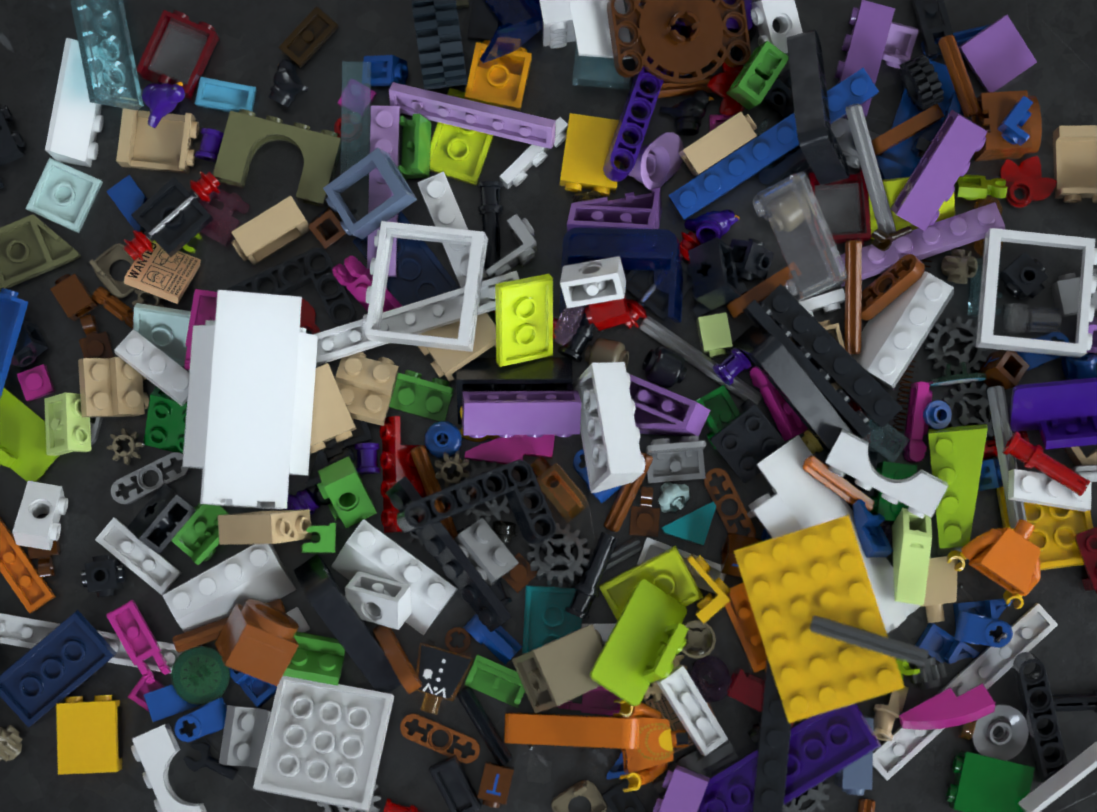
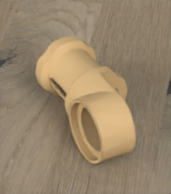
M904 686L905 688L893 691L888 705L875 704L874 711L876 714L874 717L873 733L877 739L892 741L893 734L891 731L895 718H898L903 710L909 687Z

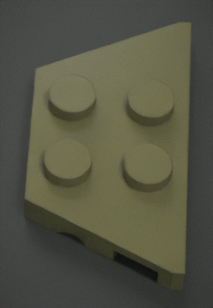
M34 214L0 228V291L1 288L8 289L81 258V255Z

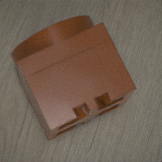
M1022 90L981 93L978 96L977 101L980 112L972 116L971 121L988 132L985 135V144L978 152L975 151L974 153L975 161L1020 159L1025 153L1038 152L1041 144L1042 120L1039 102L1035 95L1028 96V91ZM1026 96L1033 102L1028 109L1032 114L1025 124L1019 128L1029 134L1030 137L1021 146L1018 144L1013 145L1001 136L1002 132L997 128L1017 101Z
M248 599L244 606L235 604L215 645L217 650L220 651V656H223L222 661L225 666L278 686L299 646L294 638L299 625L281 610L264 602Z

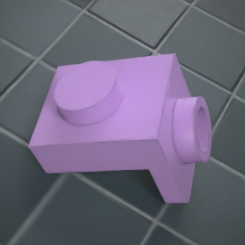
M891 22L882 57L883 60H886V65L900 68V64L910 60L919 31L918 28Z

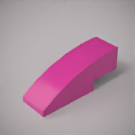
M555 434L543 435L538 438L527 435L497 438L466 451L465 459L474 461L485 460V462H497L498 464H509L517 460H523L524 455L552 459Z
M983 683L958 697L949 688L899 715L900 725L903 729L914 730L943 729L959 726L995 712V702Z

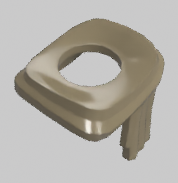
M121 243L110 247L95 262L93 259L90 261L96 276L117 298H124L137 289L124 284V281L114 280L110 275V267L115 261L125 260L131 266L134 263V260L123 249L125 245Z
M589 780L575 783L556 796L551 802L553 812H569L568 804L570 800L577 796H584L590 801V812H607L606 801L594 783Z

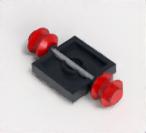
M200 171L201 179L198 182L190 180L192 189L190 193L173 177L131 214L136 222L146 231L143 234L140 231L134 230L135 238L131 241L123 239L127 244L123 249L134 261L138 257L144 261L142 254L145 251L154 252L153 244L150 240L152 242L155 240L172 257L214 220L198 202L199 198L202 201L210 202L209 194L213 191L220 193L217 187L221 184L210 172L205 175Z
M691 231L688 234L681 232L683 240L680 243H672L675 254L671 253L657 241L655 253L646 252L625 276V290L636 298V300L626 299L632 321L623 323L625 327L630 329L634 326L638 329L639 326L636 321L640 317L647 318L645 307L664 321L694 285L693 278L688 266L683 261H690L688 251L702 244L698 241L696 234Z

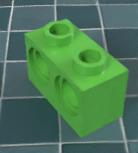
M769 41L764 42L755 48L749 61L745 63L726 94L748 110L762 102L789 60L788 56Z

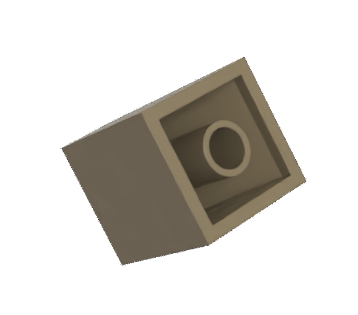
M593 624L512 659L535 713L559 706L601 686L590 678V671L603 649L602 637Z

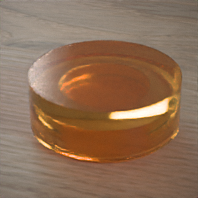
M977 720L962 724L960 726L959 738L972 739Z

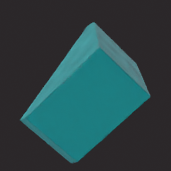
M713 501L662 527L661 530L663 534L703 546L716 505Z

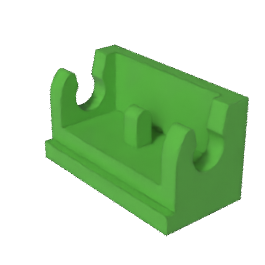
M420 113L413 114L412 120L400 116L399 124L403 126L402 163L398 166V169L404 179L429 178L431 122Z
M329 523L327 526H310L306 529V532L316 534L311 536V541L318 542L302 544L300 553H335L336 523Z
M478 654L464 684L518 708L525 692L516 671Z

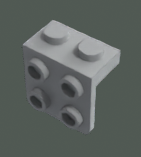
M515 214L507 220L508 229L520 247L486 270L488 279L511 273V269L519 263L521 266H524L536 257L534 255L537 251V243L534 239L535 231L526 218L521 220Z
M699 436L681 437L679 443H670L669 438L652 440L651 445L645 448V453L653 457V461L647 471L648 484L705 479L703 449L706 447V441H699Z
M483 518L459 533L454 539L489 587L519 563Z

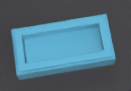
M200 77L195 105L230 112V110L238 112L239 109L253 111L257 88Z

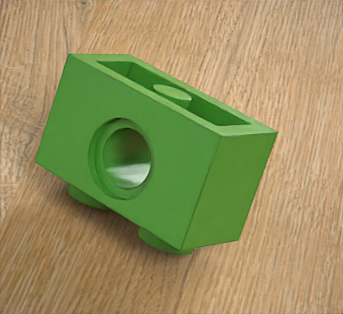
M350 456L318 471L321 482L317 486L324 500L330 498L332 502L328 505L335 520H342L345 528L377 514L372 499Z

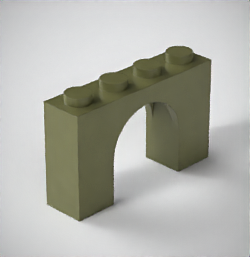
M239 109L238 112L230 110L213 176L221 183L244 188L255 152L268 142L276 140L287 141L297 146L304 158V167L296 194L298 202L326 209L328 204L326 198H328V195L323 188L334 180L343 142L341 138L337 137V133L330 130L322 129L321 133L311 131V127L305 124L294 123L291 126L283 124V120L277 117L266 116V119L255 117V113L249 110Z

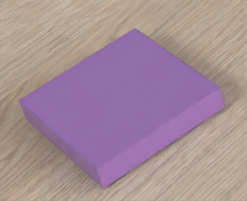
M1008 15L1002 16L958 47L986 93L995 92L1037 63Z

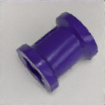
M201 128L202 141L199 151L195 152V157L216 163L224 133L210 128Z
M733 348L730 351L731 354L722 363H716L713 366L716 375L729 386L743 369L751 367L748 358L737 348Z
M354 444L355 450H357L356 470L358 474L380 473V468L377 467L379 444Z

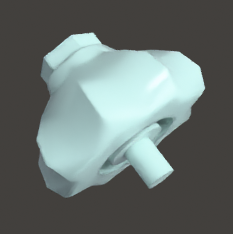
M665 482L660 487L662 494L658 502L662 512L675 513L677 510L683 509L691 498L689 487L686 484Z

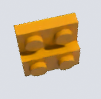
M484 40L483 43L476 42L464 98L520 111L531 66L532 53H528L527 49L519 46H511L510 49L499 47V43Z

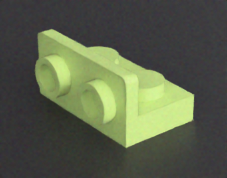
M65 392L45 398L47 455L58 456L73 451H91L90 417H82L80 394Z

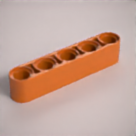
M505 713L504 743L637 749L639 748V718Z

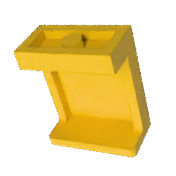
M570 113L560 177V185L565 186V190L570 192H582V189L593 190V194L598 196H610V193H616L618 182L609 180L604 174L603 167L619 120ZM615 160L614 165L620 169V161Z
M94 695V701H83V696L65 697V702L56 704L58 775L118 772L122 770V758H119L117 707L120 706V700H112V695Z

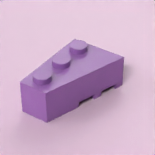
M654 188L652 193L637 196L634 195V192L626 193L625 198L608 201L607 197L571 203L567 221L570 248L655 253L662 216L661 188Z
M629 374L630 396L635 403V425L639 428L640 434L700 435L711 410L698 402Z

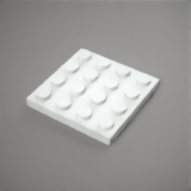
M282 676L277 686L253 788L259 791L369 812L394 695L338 684L336 686Z

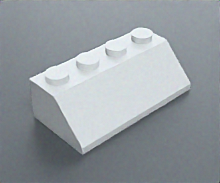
M66 38L45 151L58 162L91 167L92 160H96L99 147L98 143H96L97 132H101L103 128L104 117L101 115L102 105H106L108 101L109 89L106 88L107 78L112 77L114 61L111 60L110 55L105 50L70 38Z
M924 271L918 281L868 321L861 332V353L850 355L875 380L894 390L954 295V287Z
M625 362L591 363L573 383V390L579 392L581 399L580 432L591 493L632 483L644 473L645 459L640 453V431L635 425V403L630 396V375L626 372Z
M364 519L347 540L331 566L350 581L360 571L411 585V614L405 622L422 635L427 632L458 590L454 585Z
M254 544L162 596L176 622L184 632L229 617L236 603L244 606L248 599L267 603L281 599L297 589L273 545Z

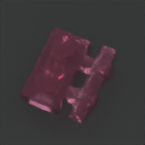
M218 186L217 188L220 193L213 191L209 194L210 201L212 198H215L225 204L222 211L210 205V202L202 201L199 198L198 202L214 219L200 233L227 247L233 236L232 231L237 229L240 224L239 220L231 216L232 213L237 210L242 214H246L250 204L242 201L241 196L235 193L229 194Z

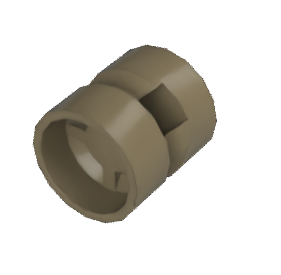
M698 620L684 623L683 625L689 628L685 636L686 644L681 652L685 656L695 659L704 658L709 655L716 643L715 632L712 627L706 622L703 624L702 621Z

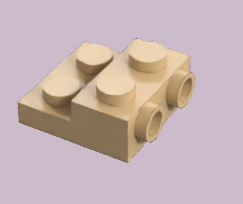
M363 352L341 358L335 380L351 418L384 426L396 385L399 366L394 365L391 359L380 357L377 361L368 359Z
M120 357L82 358L78 360L82 417H135L145 414L144 409L148 408L149 397L146 392H143V381L146 379L143 375Z

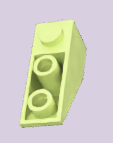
M905 508L901 510L892 525L894 601L923 606L932 543L931 517L924 515L923 518H920Z

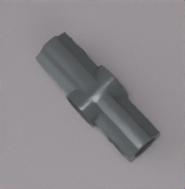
M729 739L706 756L701 755L696 748L676 759V763L667 767V770L653 780L652 783L660 798L664 799L667 789L662 786L668 770L674 772L676 766L679 765L710 777L712 775L711 772L737 759L738 756Z

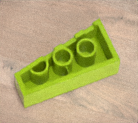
M987 424L929 429L932 475L948 483V487L936 508L940 549L963 547L970 542L987 436Z

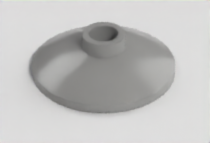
M1005 704L995 705V712L975 720L972 727V742L978 753L1005 761L1013 759L1024 749L1029 735L1027 722L1023 714L1016 708ZM1000 726V732L993 735L994 728Z

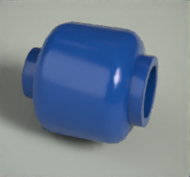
M439 421L428 428L425 433L424 442L426 449L432 456L444 459V452H447L449 457L455 455L457 450L460 451L462 436L460 430L454 424L447 421ZM441 434V439L437 441L438 436ZM444 434L448 436V440L444 438Z

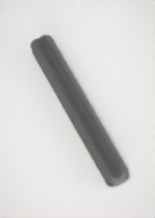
M813 616L811 620V632L920 666L926 664L928 658V651L926 649L820 616Z

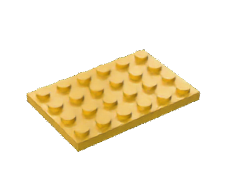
M849 515L734 550L789 723L905 688L895 657L810 631L813 616H820L888 638Z

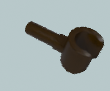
M908 226L886 234L881 229H877L872 233V238L875 241L871 244L881 251H886L894 240L912 233V229Z

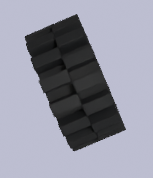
M921 54L900 64L899 72L901 73V80L904 81L903 86L907 89L913 105H916L918 110L923 111L944 100L942 84L937 78L939 76L925 55Z

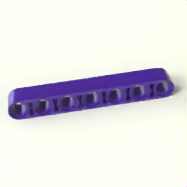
M671 26V30H677L680 34L682 26ZM644 67L633 78L604 163V174L611 181H622L634 168L663 84V80L649 73ZM640 85L648 87L650 93L643 92ZM631 110L638 111L642 119L634 117ZM622 135L629 136L633 140V144L626 143ZM614 161H620L625 169H618L614 165Z

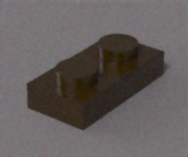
M316 6L279 46V50L299 68H302L338 29V24Z

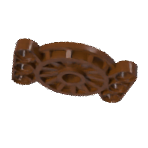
M609 0L607 3L614 66L617 73L622 77H633L644 67L649 73L660 80L673 84H690L710 76L724 62L730 67L737 68L747 63L751 57L744 0H735L733 5H728L723 0H624L628 5L626 14H620L615 10V0ZM728 18H733L738 22L739 30L737 33H732L727 29L726 22ZM676 20L685 23L688 31L686 39L677 30H671V26L676 24ZM622 27L629 29L632 34V39L628 43L621 41L618 36V31ZM733 46H737L742 50L743 58L741 61L732 59L730 50ZM625 56H630L635 60L636 67L634 71H627L623 67L622 60ZM709 63L715 64L708 72L702 74L701 69ZM691 74L694 76L693 78L689 79L679 78V75L684 76Z

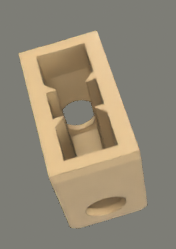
M947 556L930 558L925 602L923 605L926 608L928 623L945 621L943 604L953 603L957 600V571H955L954 566L958 563V559H953L950 563H947Z

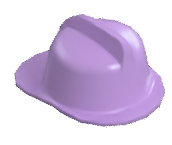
M665 132L652 143L641 146L635 166L628 175L643 183L649 190L661 187L679 170L683 162L679 155V152L684 149L680 137L673 132Z

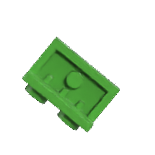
M199 503L195 507V513L171 540L191 557L197 565H200L203 561H208L214 555L215 548L219 544L218 515L230 514L222 506Z

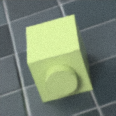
M727 312L698 317L696 323L702 353H709L710 358L727 355L726 350H730L733 346Z

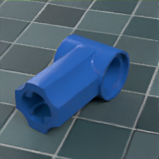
M477 614L463 626L481 645L484 644L505 665L522 648L501 626L490 632L480 622Z

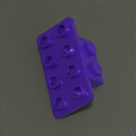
M1097 378L1015 386L1012 391L1009 419L1011 431L1039 430L1045 449L1097 445Z

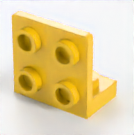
M691 554L687 557V560L717 593L714 596L708 593L696 605L699 608L696 611V616L704 624L730 601L728 593L731 591L720 577L715 580L708 573L711 567L701 555L695 558Z

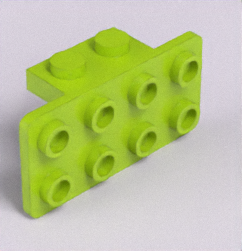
M3 388L0 399V466L3 465L11 468L27 482H37L58 458V456L47 455L45 420L6 388Z
M645 579L639 581L590 671V678L629 705H639L650 683L669 676L674 667L672 661L675 655L680 653L686 644L685 636L689 628L684 626L682 622L687 614V608Z

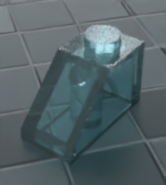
M576 45L572 85L629 90L630 78L622 77L617 73L613 58L578 55Z

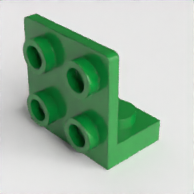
M156 386L150 395L143 443L151 447L184 454L187 402L181 406Z

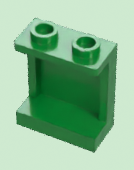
M961 750L960 755H956L953 761L952 772L956 774L954 783L948 786L946 801H949L950 808L963 812H1024L1018 802L1030 794L1035 768Z

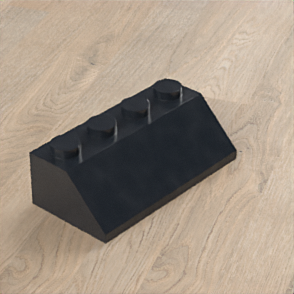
M545 357L502 367L496 363V358L473 359L457 370L458 424H462L460 415L462 392L573 391L572 357Z

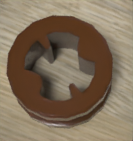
M455 627L447 632L445 644L451 652L462 653L469 648L471 636L464 628ZM454 632H458V635L462 632L466 636L463 640L464 647L458 648V645H456L454 648L450 642L453 640L452 634Z

